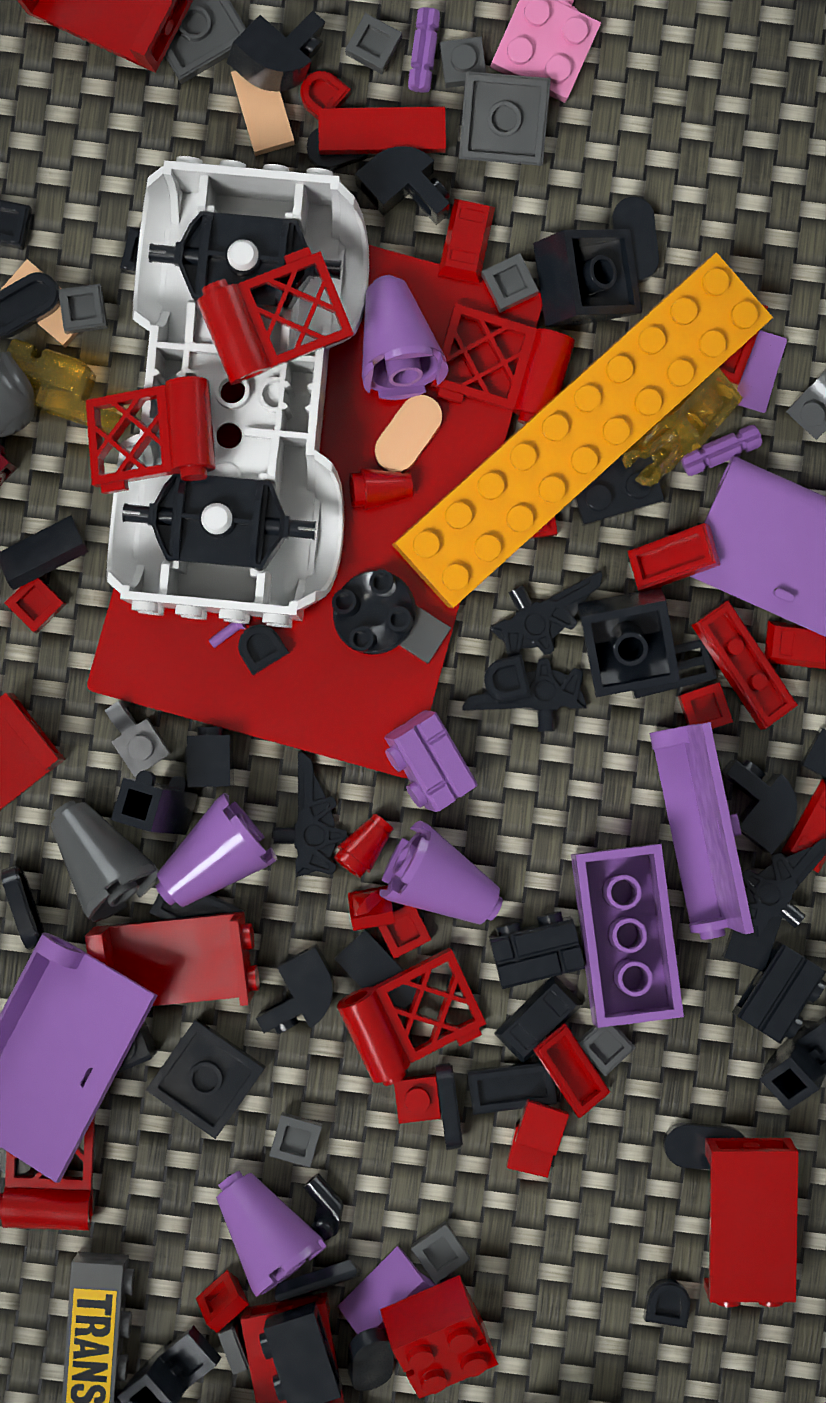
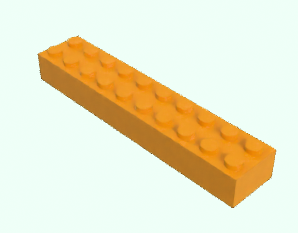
M716 252L399 537L392 546L448 608H454L773 317Z

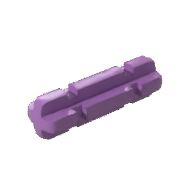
M421 7L417 13V30H415L411 67L413 69H410L408 87L414 92L427 93L431 89V70H433L437 43L436 31H438L440 12L435 8Z
M749 425L740 429L737 435L730 433L702 445L699 451L695 448L684 453L681 456V463L688 476H693L703 472L706 466L712 468L730 460L733 456H740L743 450L747 453L759 448L763 442L758 428L755 425Z

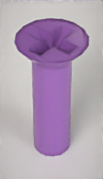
M230 623L211 637L209 642L216 648L237 631L247 629V627L242 623Z

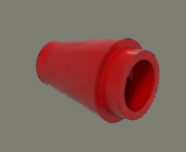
M360 468L359 472L350 473L349 490L352 506H362L363 510H368L400 501L404 498H412L413 482L411 473Z
M373 814L369 820L337 846L339 851L334 856V859L350 873L361 878L366 871L371 872L389 835L394 830L393 827L377 814Z

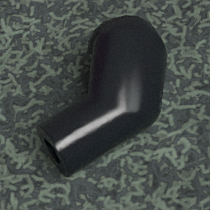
M318 1173L303 1188L317 1203L314 1223H312L311 1228L324 1241H327L335 1236L341 1227L344 1205L341 1198Z

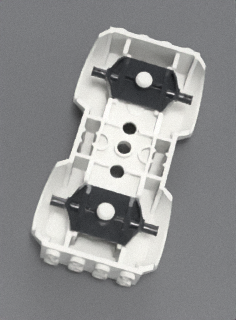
M179 156L176 161L164 160V166L148 177L139 235L132 311L133 320L150 332L144 389L165 385L166 381L177 377L196 376L209 380L216 468L207 472L208 477L203 480L184 481L181 480L180 474H173L128 482V491L113 493L107 556V582L121 593L120 599L132 604L131 610L138 611L141 614L164 616L165 608L175 609V614L181 615L183 618L207 620V612L219 613V618L224 619L225 622L249 624L250 616L263 617L262 622L268 626L292 628L293 620L303 621L304 609L324 598L334 584L341 561L344 539V498L336 468L331 461L319 452L329 350L350 338L274 367L256 377L241 382L245 386L243 398L236 403H227L221 398V389L229 379L197 303V300L204 295L201 290L204 286L222 279H226L228 285L238 284L286 265L285 255L309 246L312 254L321 251L355 335L362 322L369 280L367 230L356 198L340 182V176H333V172L330 170L309 168L307 173L289 172L288 167L279 164H266L263 166V169L246 168V164L234 160L220 161V165L203 164V161L199 158ZM315 265L297 272L291 287L316 297L322 282ZM290 275L276 281L287 285ZM268 284L250 290L256 306L273 314L284 292ZM324 289L320 300L330 304ZM288 294L279 316L304 326L313 304ZM317 306L308 329L324 336L341 330L335 314ZM261 316L265 328L268 330L272 320ZM276 322L270 336L276 355L294 349L300 332ZM305 335L301 345L316 339ZM157 399L148 400L142 406L141 421L147 426L151 424L158 414ZM224 424H235L242 432V439L234 448H224L217 442V431ZM140 429V434L128 438L121 444L131 452L144 432ZM152 439L139 457V460L148 467L162 464L161 446ZM121 452L118 455L116 471L126 458ZM134 464L131 470L138 469V467Z

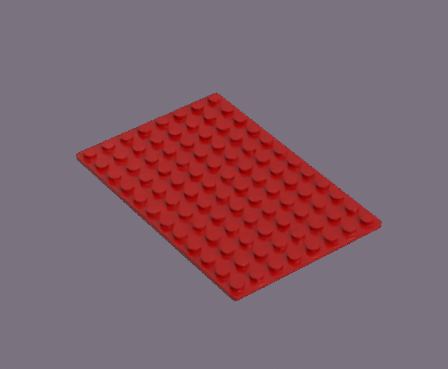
M369 245L368 287L374 280L385 275H391L404 280L441 349L455 303L527 326L537 327L542 309L540 292H538V295L499 313L482 276L480 277L479 284L438 276L440 264ZM364 310L362 322L356 334L329 350L319 453L331 461L336 468L344 498V539L336 579L331 590L324 598L304 609L303 621L293 620L292 628L268 626L262 622L263 617L250 616L249 624H245L247 628L254 625H265L272 628L279 635L290 654L253 676L238 649L239 639L246 629H240L214 648L210 644L209 639L232 623L220 619L219 613L207 612V620L183 618L181 615L175 614V609L165 608L164 616L141 614L138 611L131 610L132 604L120 599L121 593L114 588L87 681L88 689L98 694L217 727H223L228 730L394 776L408 778L404 770L398 772L388 760L385 750L390 747L384 737L422 711L431 710L460 602L454 608H448L392 544L505 442L513 411L467 397H463L461 404L437 397L439 389L431 387L432 382L425 385L426 393L421 395L429 396L439 404L442 411V422L439 430L415 464L406 471L410 472L412 476V498H404L403 500L368 510H363L362 506L353 507L349 490L350 473L359 472L360 468L384 470L376 460L375 446L381 434L407 400L379 398L378 391L371 389L370 393H368L364 388L362 380ZM460 317L456 331L465 347L484 337L477 321ZM487 325L491 333L499 329ZM506 331L494 337L505 359L520 352L524 338L523 335ZM454 341L449 355L459 350ZM488 341L468 351L479 373L499 363ZM462 355L447 363L448 374L445 380L461 384L473 377ZM517 360L508 364L512 373L514 372ZM502 368L482 378L490 394L503 398L507 397L510 382ZM228 381L221 389V398L227 403H236L245 394V386L241 382L230 384V381ZM476 382L468 386L480 390ZM224 424L217 431V442L224 448H234L240 443L242 432L235 424ZM386 570L406 583L413 594L415 605L451 627V630L428 664L401 646H397L393 650L382 654L360 653L346 645L336 631L332 607L334 594L341 590L356 575L367 571Z

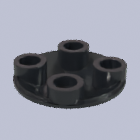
M386 570L367 571L356 575L341 590H338L332 598L333 620L339 637L346 645L360 653L373 655L393 650L407 638L415 622L416 605L411 590L403 580Z

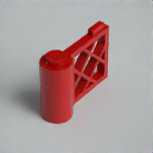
M308 246L285 255L286 265L238 284L228 285L227 280L222 279L210 283L201 289L204 295L197 300V303L230 384L246 381L274 367L354 335L321 251L312 254ZM314 265L322 282L316 297L291 287L297 272ZM290 275L287 285L276 281ZM268 284L284 292L273 314L256 306L250 290ZM324 289L330 304L320 300ZM288 294L313 304L304 326L279 316ZM317 306L334 313L341 330L324 336L308 329ZM261 316L272 320L268 330H266ZM276 322L300 332L295 348L276 355L270 340ZM305 335L316 339L301 345Z
M455 303L441 350L446 357L447 363L462 355L473 377L461 384L444 379L437 385L435 379L432 381L431 387L439 389L437 397L459 404L462 403L463 397H467L513 411L519 415L518 422L524 425L561 392L575 339L557 331L537 329ZM460 317L477 321L484 337L465 347L456 331ZM487 325L499 329L491 333ZM506 331L524 336L520 352L507 359L504 358L494 337ZM454 341L459 350L449 355ZM488 341L499 363L479 373L468 351ZM517 360L514 372L512 373L508 364ZM502 368L510 382L507 397L503 398L490 394L482 378ZM476 382L480 390L468 386Z
M196 376L177 377L166 381L165 385L86 400L92 486L101 487V493L111 494L128 491V482L173 474H180L181 480L184 481L203 480L208 477L207 472L215 470L208 379ZM157 399L158 414L151 424L147 426L136 417V414L146 401ZM130 404L127 409L123 406V405ZM115 407L123 415L112 431L107 433L101 426L100 410ZM132 421L144 433L130 452L118 442V439ZM153 439L161 446L162 464L148 467L139 460V457ZM115 447L126 458L115 473L105 474L104 459L110 450ZM134 464L138 467V469L131 470Z
M450 948L421 961L373 987H365L354 991L341 999L337 1004V1009L372 1081L375 1083L382 1082L385 1086L402 1080L406 1076L405 1070L408 1069L411 1063L456 1040L457 1044L462 1046L481 1036L482 1033L479 1028L486 1025V1021ZM447 962L452 972L447 991L427 985L432 969ZM421 975L419 982L413 981V979ZM403 984L417 988L409 1010L393 1006L387 992ZM457 985L461 991L462 996L454 994ZM424 991L444 997L437 1019L417 1013ZM452 1000L467 1004L473 1017L457 1026L444 1022ZM398 1014L406 1017L404 1026ZM414 1019L434 1025L429 1041L413 1048L408 1035ZM442 1028L448 1030V1031H446V1032L440 1034Z
M95 1116L84 1135V1151L78 1147L75 1152L83 1161V1177H66L63 1175L61 1181L55 1183L48 1177L42 1176L43 1174L37 1172L34 1176L16 1175L17 1157L6 1151L4 1192L0 1193V1219L3 1228L90 1230L94 1202L92 1184Z

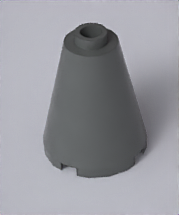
M69 801L54 812L53 816L55 819L51 823V829L83 913L89 920L98 922L119 913L128 907L125 902L135 893L139 898L142 897L157 882L159 870L156 868V865L86 802L76 804L75 801Z

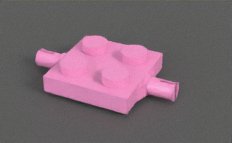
M519 0L490 68L505 75L551 78L549 96L565 103L601 22L579 12L572 6L574 0Z

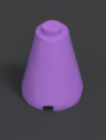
M391 275L381 276L374 280L366 290L362 362L363 385L368 393H370L371 389L378 391L379 398L386 400H401L426 393L425 385L435 379L436 384L439 385L448 374L447 360L407 283Z
M223 793L214 801L158 871L157 877L160 882L155 887L169 905L177 902L181 907H184L270 866L277 860V856L272 847L266 851L259 842L265 838L235 801L229 805V795Z
M423 821L416 822L410 829L417 833L410 841L404 838L401 839L385 868L382 881L388 884V889H380V896L391 902L479 925L487 919L493 920L503 902V899L499 897L500 888L430 825Z
M237 1171L219 1184L222 1192L216 1199L250 1288L256 1297L261 1294L263 1295L277 1286L278 1283L287 1279L299 1270L298 1268L306 1262L307 1258L311 1261L327 1247L322 1237L254 1174L248 1173L243 1176L240 1171Z

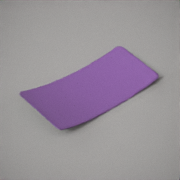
M759 330L738 385L734 400L736 405L762 413L766 412L787 343L786 338Z

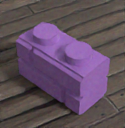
M422 711L405 724L400 725L385 735L384 738L390 747L385 750L386 756L398 772L404 770L411 784L406 786L407 792L419 808L425 806L426 809L434 812L441 811L456 801L457 798L462 797L477 787L478 784L436 712Z

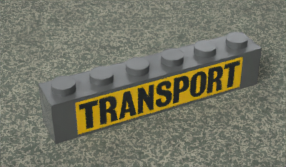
M78 1251L71 1262L62 1403H122L117 1398L120 1393V1381L127 1380L129 1369V1354H122L123 1338L130 1337L132 1326V1312L125 1311L126 1295L133 1294L135 1269L128 1268L129 1255Z

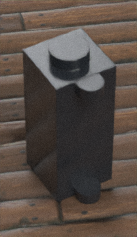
M146 770L140 771L136 779L123 777L111 820L149 832L187 835L198 794L187 791V779L185 777H173L170 780L169 786L156 783L154 773Z

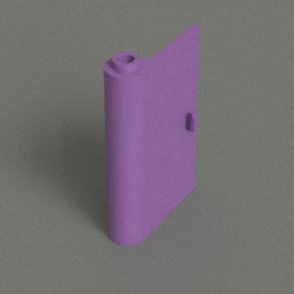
M733 456L721 477L715 493L716 497L704 523L710 525L721 565L690 577L826 637V497Z
M711 722L649 733L652 749L656 756L688 911L690 933H699L701 940L725 936V928H730L743 934L754 933L734 838L741 835L740 824L737 814H729Z
M42 933L0 1013V1147L55 1183H59L158 995L71 943L49 933Z

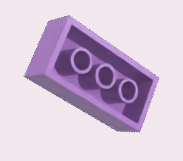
M662 844L571 854L592 1023L597 1028L684 1017Z

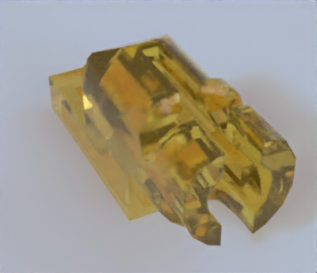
M12 339L7 351L12 354L16 363L27 376L33 387L34 394L39 390L34 405L42 412L87 426L86 400L91 397L97 377L83 360L50 349L43 350L41 357L38 358L37 347H34L33 344ZM115 407L100 410L101 426L107 433L112 431L122 417L120 414H117Z
M719 367L624 454L622 462L625 468L632 466L639 457L646 459L651 456L655 461L646 466L635 478L641 485L652 486L658 483L686 454L702 447L742 401L743 397Z

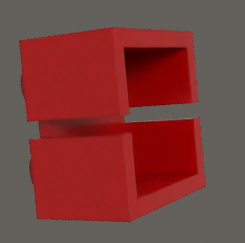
M460 1275L380 1309L391 1349L404 1373L406 1372L407 1378L419 1399L429 1394L439 1393L450 1385L469 1377L478 1376L485 1370L499 1365L486 1326L474 1302H472L471 1296Z

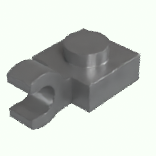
M122 700L105 709L112 723L122 734L113 740L112 744L134 777L140 771L147 770L171 754L149 718L137 725Z

